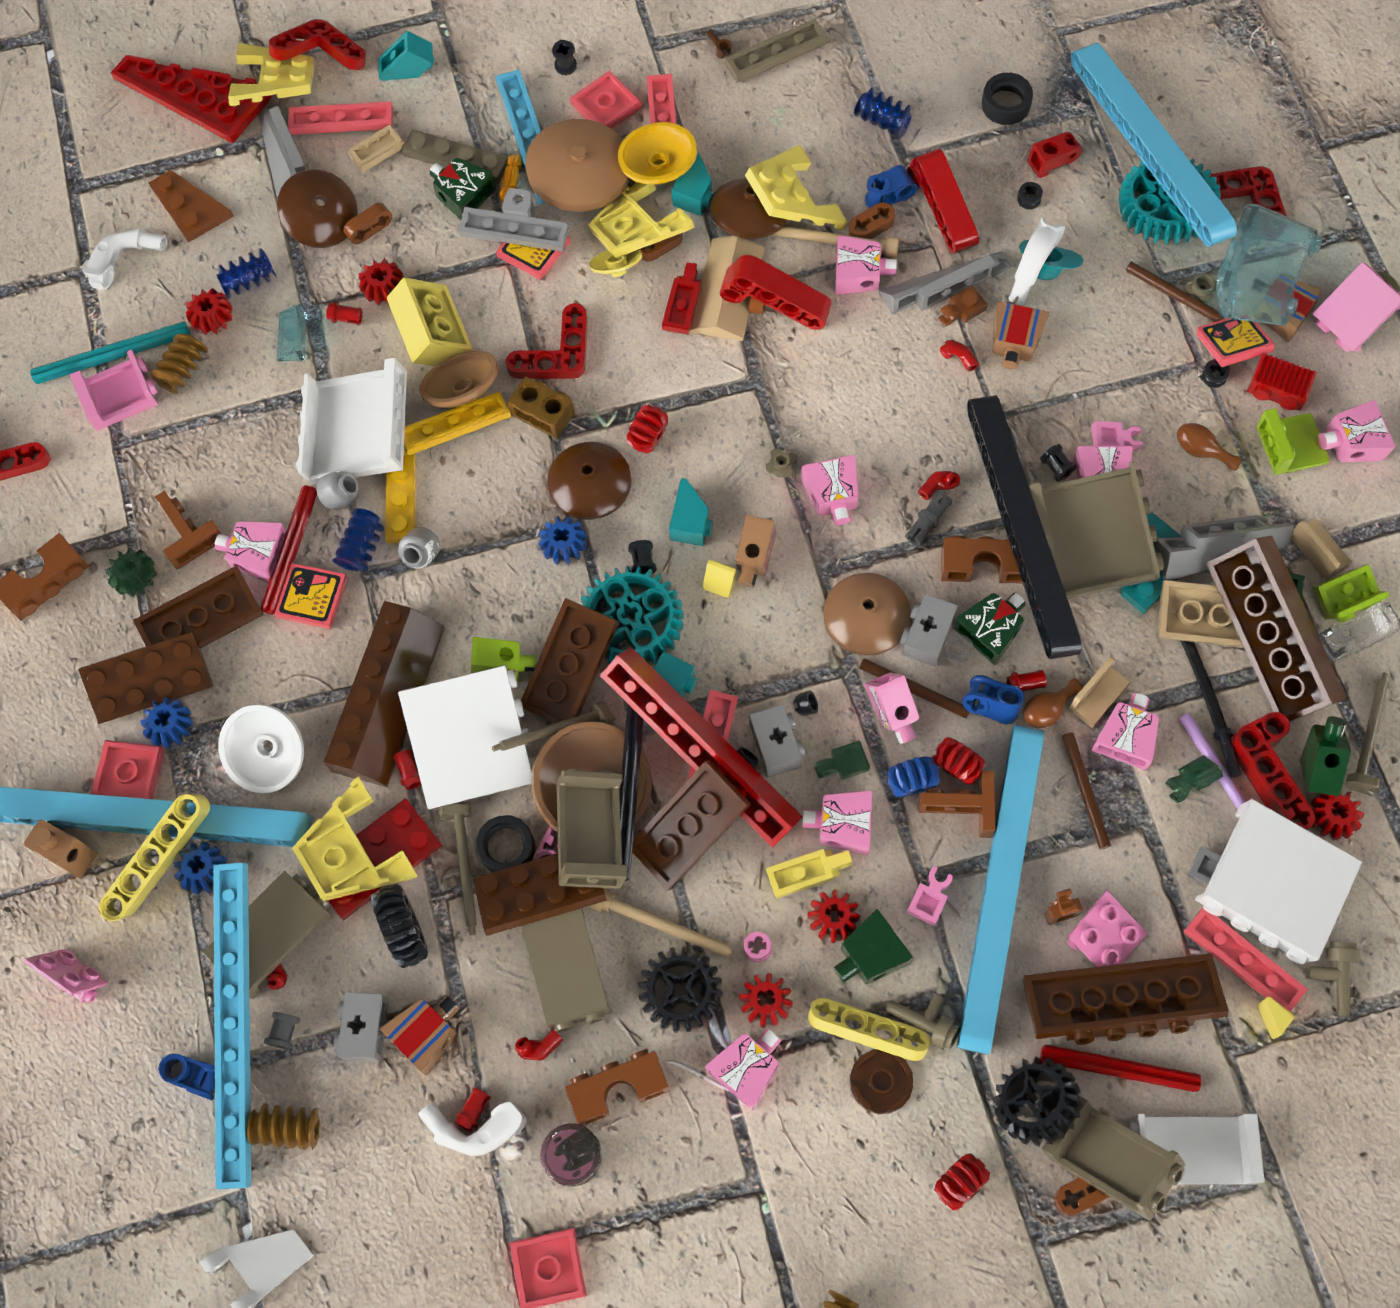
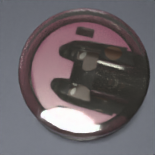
M576 1123L562 1124L554 1128L544 1139L540 1153L541 1163L546 1174L558 1184L567 1187L581 1186L589 1182L597 1174L601 1166V1145L592 1131L585 1126Z

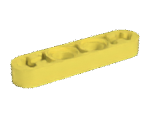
M827 998L814 1000L809 1009L808 1021L814 1028L908 1060L918 1061L923 1059L930 1046L928 1034L919 1028ZM821 1011L827 1013L825 1017L819 1015ZM837 1016L840 1017L839 1022H836ZM850 1019L856 1020L861 1024V1028L852 1029L846 1025L845 1021ZM880 1029L886 1030L891 1034L892 1038L883 1039L876 1034V1031ZM898 1036L902 1037L901 1043L897 1042ZM912 1041L918 1043L917 1047L911 1045Z

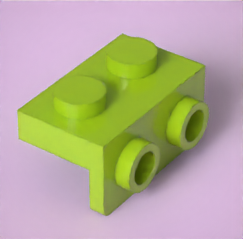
M1369 564L1361 565L1312 587L1324 618L1337 619L1338 622H1344L1356 617L1355 612L1358 610L1368 611L1382 605L1381 600L1390 597L1388 591L1379 590Z

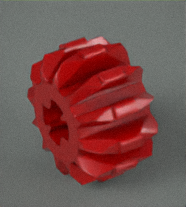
M385 258L381 263L373 259V265H364V272L359 273L361 293L365 295L369 302L375 300L378 306L383 301L388 303L387 296L404 278L403 272L398 268V265L395 262L388 263Z
M201 288L200 295L192 294L193 301L186 302V318L191 322L190 324L194 330H201L205 335L211 330L217 335L219 328L227 329L226 322L233 321L231 314L233 307L225 294L222 292L218 293L214 288L208 293Z
M649 404L643 406L637 412L635 419H633L629 427L627 444L645 454L654 451L666 431L668 414L656 406L653 407Z
M944 738L942 743H939L935 749L936 752L932 757L935 765L937 764L947 774L967 785H973L975 780L980 777L986 765L984 759L978 753L952 738Z
M1352 791L1346 792L1343 796L1342 793H1340V796L1319 793V797H1315L1311 801L1316 819L1312 827L1317 828L1320 826L1322 828L1320 837H1325L1330 833L1333 841H1337L1341 836L1348 839L1353 835V831H1358L1361 828L1362 824L1358 820H1361L1365 813L1356 809L1361 805V801L1352 802L1350 800Z
M836 889L832 890L831 898L825 892H821V902L812 900L811 906L815 910L809 911L807 918L816 920L810 924L811 931L821 928L818 938L823 940L826 934H830V943L836 942L837 934L845 941L848 938L847 931L853 933L857 929L853 922H858L861 918L860 914L853 912L858 908L857 902L847 904L850 897L848 893H845L841 899L837 898L838 890ZM830 911H837V922H831Z
M767 973L766 982H762L761 977L756 974L754 975L756 986L750 982H745L744 988L749 993H741L739 996L741 1001L748 1002L741 1007V1012L748 1013L753 1011L749 1015L748 1021L753 1023L760 1017L761 1028H765L766 1019L769 1018L772 1025L776 1027L778 1026L776 1015L787 1019L788 1013L783 1008H791L793 1006V1001L785 999V997L791 994V989L784 988L780 990L784 983L782 978L777 979L774 984L771 983V973ZM771 995L772 1003L774 1004L772 1006L770 1004L761 1006V998L759 997Z
M972 1153L966 1154L941 1176L935 1184L934 1191L945 1205H948L953 1211L959 1210L988 1182L990 1172L979 1158L977 1159Z

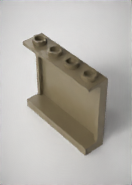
M1134 461L1129 462V467L1044 487H1041L1040 483L1029 485L1067 599L1158 580L1160 570H1164L1162 555L1160 552L1155 553L1153 542L1158 541L1154 524H1148L1146 516L1151 514L1148 497L1142 498L1140 487L1144 486L1141 469H1135Z

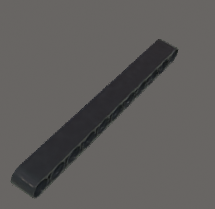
M997 395L969 399L967 402L969 421L1048 659L1080 655V635L1000 400Z

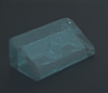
M303 304L296 305L279 313L277 362L302 361L305 359L307 313Z

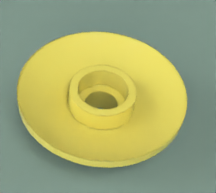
M638 249L615 258L607 250L596 255L590 261V269L596 273L611 274L613 277H619L626 274L627 269L633 267L642 259V252Z

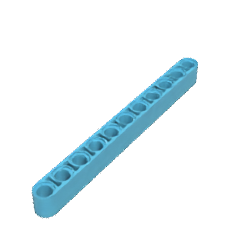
M1096 42L1071 53V62L1075 72L1203 243L1210 247L1235 237L1237 226L1232 215L1102 46Z
M1015 724L1010 738L957 1048L987 1055L990 1054L993 1043L1044 739V730Z
M0 787V822L36 825L42 819L60 828L150 835L174 801ZM188 802L187 811L190 815L195 813L196 805L195 803ZM210 804L208 815L190 839L293 847L311 828L313 816L297 811ZM172 824L169 828L170 837H177V828Z

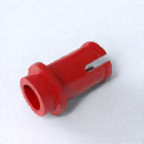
M336 301L334 304H328L326 317L332 323L340 321L356 325L361 324L362 308L339 305V302Z
M1043 670L1024 674L1013 672L1011 676L1006 678V684L1016 686L1023 692L1039 688L1043 689L1047 685Z
M403 750L396 753L393 759L402 777L401 785L405 786L407 790L420 787L422 784L411 750Z
M473 1088L461 1112L455 1114L457 1117L455 1124L469 1132H472L474 1127L478 1128L479 1124L477 1121L491 1097L485 1092Z

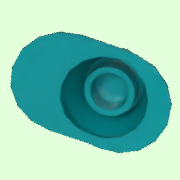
M1024 240L1020 243L1019 249L1022 254L1029 240ZM1055 247L1043 264L1037 279L1044 281L1052 280L1058 277L1063 269H1073L1081 266L1083 258L1074 251Z

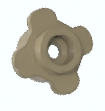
M1198 273L1194 276L1193 282L1186 286V292L1199 298L1201 302L1206 303L1210 301L1211 294L1218 290L1219 284L1211 275Z
M779 448L773 449L771 451V460L766 464L767 472L773 473L777 477H790L793 474V464L797 462V455L793 452L789 454L782 452Z

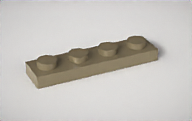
M813 19L726 57L725 65L738 83L827 44L828 36L817 19Z
M413 129L402 148L404 156L433 165L438 162L447 167L455 158L463 159L492 172L494 181L497 184L500 183L505 168L508 166V158L506 156Z

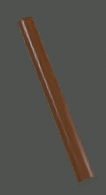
M1132 261L1125 270L1213 322L1223 320L1226 316Z
M865 658L859 669L876 677L883 676L889 672L895 673ZM906 678L912 694L967 719L970 712L964 708L963 704Z
M1066 733L1062 738L1099 850L1111 847L1074 733Z

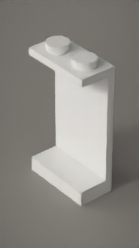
M1137 1114L1132 1117V1122L1128 1123L1130 1130L1168 1152L1173 1150L1179 1153L1186 1165L1184 1166V1175L1177 1185H1256L1264 1182L1257 1114H1243L1238 1117H1145V1114Z

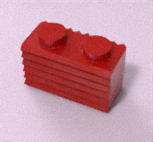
M1263 353L1255 367L1246 392L1253 394L1258 400H1271L1279 403L1286 410L1296 409L1301 411L1307 401L1317 372L1315 370L1311 371L1310 368L1306 369L1304 366L1300 367L1299 364L1295 365L1294 363H1289L1283 359Z

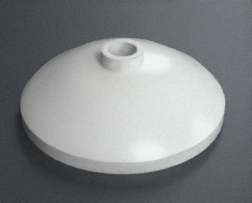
M255 704L237 710L227 719L219 736V755L225 771L236 784L248 791L271 793L280 790L290 784L301 769L304 759V744L301 733L294 721L276 707ZM268 740L272 742L273 750L268 747Z

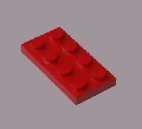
M406 798L356 834L374 867L403 850L414 868L442 847L441 843ZM383 887L328 901L344 921L368 903L372 898V894L378 892Z

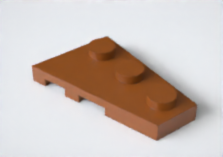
M172 170L148 182L188 242L234 217L230 209Z

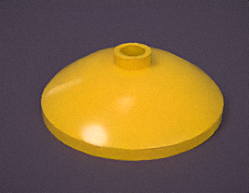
M668 122L651 123L639 127L622 141L618 150V161L623 173L636 182L651 185L664 184L679 178L692 167L697 157V145L691 132L678 124Z

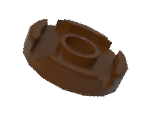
M873 1049L861 1055L854 1063L849 1077L850 1091L855 1101L866 1111L877 1115L891 1114L901 1109L909 1100L913 1089V1073L907 1061L902 1057L878 1049Z

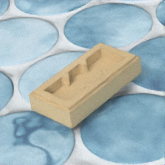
M389 124L348 149L347 153L363 173L400 151L405 142Z

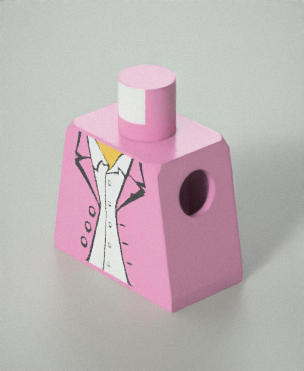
M838 235L835 294L876 291L879 289L880 275H896L897 259L881 258V244L879 242Z
M1375 400L1337 414L1327 425V432L1320 433L1318 436L1319 447L1322 450L1334 448L1338 460L1341 462L1383 461L1396 447Z
M1078 446L1073 459L1077 465V478L1080 479L1128 468L1129 462H1132L1133 446Z
M855 455L803 465L801 473L802 483L819 516L832 514L834 524L838 526L849 523L851 521L849 510L855 509L858 506Z
M238 522L235 525L232 536L220 533L217 535L215 549L226 552L225 559L231 567L237 565L242 573L269 583L286 534V529L281 523Z
M889 672L864 683V687L882 727L891 731L894 730L900 744L915 739L916 735L911 723L919 720V715L905 676Z
M1135 693L1132 695L1129 705L1118 702L1091 751L1147 770L1154 758L1159 721L1157 715L1147 712L1150 699L1145 695Z
M872 791L824 795L822 811L804 809L803 828L821 829L820 844L868 855L870 848Z
M768 1028L756 1042L744 1033L705 1066L706 1071L753 1111L779 1067V1062L770 1054L779 1045L781 1040Z

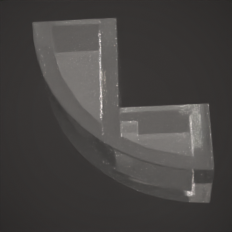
M1389 602L1376 603L1349 622L1333 624L1318 634L1330 662L1356 654L1400 630V618Z

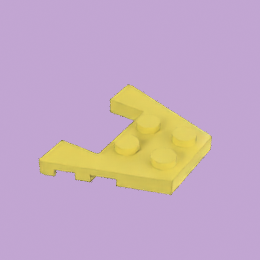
M238 43L236 53L237 64L262 66L258 84L230 85L228 95L230 106L240 105L239 100L249 98L252 99L253 103L263 100V96L277 94L279 99L311 94L314 73L313 57L298 55L289 60L280 61L269 55V48Z
M801 145L752 166L747 171L745 176L769 216L798 222L802 218L812 220L814 225L823 226L825 223L834 224V228L838 230H843L848 223L837 204L815 206L808 191L797 177L796 171L807 170L811 164Z
M635 182L631 187L627 186L622 192L621 198L614 205L613 203L608 204L588 226L594 236L617 258L693 229L692 219L679 208L662 220L655 222L637 202L657 189L655 185Z
M359 776L350 783V788L332 803V808L322 819H318L292 847L323 901L418 877L403 850L374 867L347 818L374 801Z

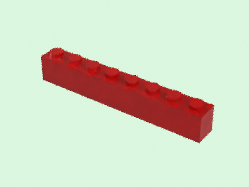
M632 647L618 654L601 673L600 676L695 771L707 760H710L751 803L741 817L772 848L803 818Z

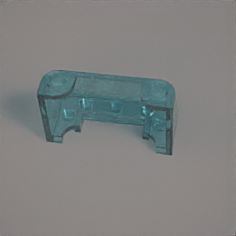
M1247 204L1238 223L1237 234L1231 240L1217 276L1216 291L1219 315L1227 319L1286 326L1290 315H1295L1298 299L1294 298L1293 289L1305 258L1313 257L1314 253H1318L1321 247L1322 237L1318 235L1317 230L1261 205Z

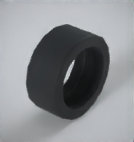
M1012 72L997 74L989 79L985 85L982 96V110L986 117L1001 125H1013L1021 122L1030 111L1033 88L1029 81L1019 74ZM999 91H1011L1019 95L1023 101L1014 107H1005L996 103L992 95Z
M511 815L497 816L488 820L480 828L476 838V851L482 864L492 873L532 861L535 854V840L528 825L521 819ZM502 829L515 830L523 839L521 855L509 863L495 861L488 851L490 838L495 832Z

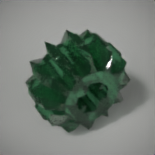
M129 547L126 554L117 551L118 558L116 560L109 559V564L112 567L105 569L106 575L109 577L107 579L108 584L115 588L118 594L123 596L127 593L130 597L134 598L137 591L145 594V587L147 585L154 586L151 578L158 576L154 568L155 562L144 551L138 550L135 552L134 549Z

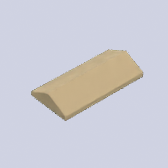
M737 236L712 239L702 278L701 290L690 328L691 333L744 341L750 315V296L740 303H730L722 299L719 292L727 268L743 255H752L762 260L763 246Z
M1163 581L1158 608V638L1244 648L1217 586Z

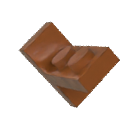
M165 490L155 496L182 537L163 550L177 570L215 547L216 537L219 533H222L213 520L197 529L190 517L185 520L181 515L185 509L177 497L170 499Z
M994 771L981 772L978 779L979 794H974L972 790H958L956 793H944L941 789L926 790V793L920 794L918 813L979 814V838H992L995 832Z

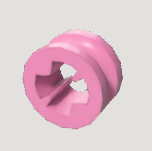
M752 932L744 940V952L751 961L763 962L770 957L772 952L771 941L765 933ZM756 940H762V945H766V949H760L759 954H754L753 948L749 949V945L755 944Z

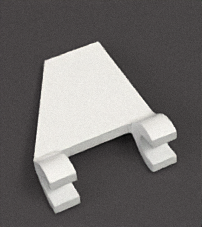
M293 1229L221 1247L200 1261V1264L207 1273L213 1275L230 1260L250 1288V1291L237 1298L230 1306L232 1308H254L261 1299L314 1255Z

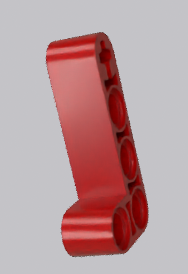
M938 148L914 157L907 171L915 181L918 189L922 188L949 251L955 254L978 245V231L943 151Z
M752 255L739 257L727 268L719 292L721 298L730 303H740L750 296L814 330H820L825 327L832 304L831 299L825 294Z
M1272 712L1238 730L1232 738L1234 752L1236 753L1239 766L1265 807L1295 823L1293 820L1299 819L1301 822L1295 824L1308 830L1315 822V814L1272 748L1279 744L1288 734L1290 722L1284 714ZM1267 725L1274 726L1278 734L1271 733ZM1241 738L1249 739L1253 747L1245 746ZM1257 763L1266 765L1269 773L1261 772ZM1274 789L1281 790L1285 794L1286 800L1278 798L1274 793Z

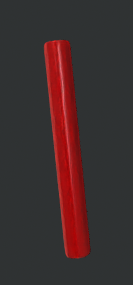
M303 485L301 487L260 607L265 614L274 615L291 563L295 561L317 496V490L313 486Z
M1047 1044L1042 1046L1040 1052V1059L1043 1063L1049 1058L1055 1064L1060 1063L1068 1068L1191 1092H1198L1201 1087V1075L1197 1073Z

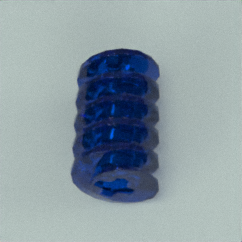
M871 87L868 92H864L858 99L854 108V116L859 117L861 115L863 121L870 119L871 125L879 124L880 129L886 130L888 128L890 134L897 133L898 138H902L911 123L912 114L910 112L912 106L908 104L902 110V100H898L895 105H892L893 96H889L884 101V92L880 91L875 97V87Z
M258 248L259 257L249 252L248 262L242 256H239L238 266L229 260L228 270L221 264L218 265L219 274L216 275L228 299L231 298V289L237 295H240L241 285L249 291L251 290L250 281L259 287L261 286L260 277L269 283L271 281L270 273L276 276L270 260L262 248Z
M356 508L352 511L353 517L348 521L349 527L345 529L343 533L345 537L341 538L340 547L335 552L336 558H333L332 561L339 567L350 571L367 572L368 566L362 563V561H372V556L366 552L376 551L377 547L370 542H379L381 537L374 532H383L385 527L379 523L380 518L370 510Z

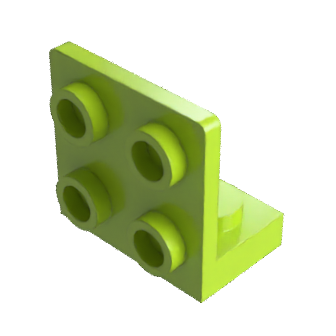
M1276 408L1264 411L1256 425V429L1274 476L1328 464L1330 459L1327 451L1319 447L1318 436L1320 433L1311 413L1279 418Z

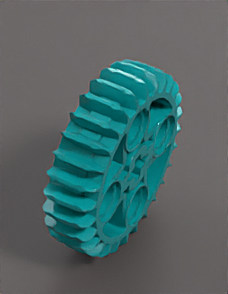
M1194 158L1190 160L1212 191L1221 200V194H1219L1220 186L1216 184V177H1210L1211 170L1203 171V163L1196 166L1194 165ZM1140 161L1139 167L1133 166L1131 173H1126L1120 187L1118 204L1119 213L1122 214V221L1127 222L1128 229L1135 228V235L1143 233L1144 240L1148 237L1154 238V244L1159 239L1164 240L1165 245L1168 244L1169 240H1174L1175 244L1178 245L1179 240L1182 238L1188 243L1191 236L1194 238L1199 237L1143 161ZM1136 191L1141 195L1137 199H1135Z
M628 565L626 566L625 573L621 574L618 568H615V575L612 577L607 572H604L605 580L601 582L595 578L596 588L587 586L588 596H581L582 605L596 611L598 604L604 600L609 610L603 613V615L620 622L619 629L617 628L604 660L608 658L609 665L618 654L626 651L613 648V646L627 640L630 647L646 662L651 659L656 665V656L658 654L661 655L663 651L666 652L665 648L674 650L675 644L673 640L679 641L681 638L679 630H683L684 627L681 621L684 619V611L681 610L682 601L678 599L677 590H671L670 581L663 583L661 574L653 578L651 569L645 575L642 574L640 566L637 567L636 573H632ZM629 587L644 588L647 591L634 596ZM617 591L624 593L620 598L610 597L612 593ZM655 601L663 603L659 608H651L649 606ZM626 614H628V616H631L632 619H635V622L630 620L628 617L626 618ZM667 618L666 627L662 635L658 637L653 625ZM642 638L652 640L645 646L637 643Z

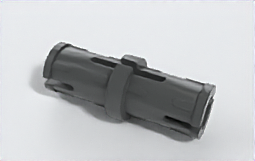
M937 492L927 508L922 509L918 513V520L905 534L909 542L917 534L913 545L920 546L929 531L938 526L939 518L948 506L952 504V500L948 495L942 501L945 493Z

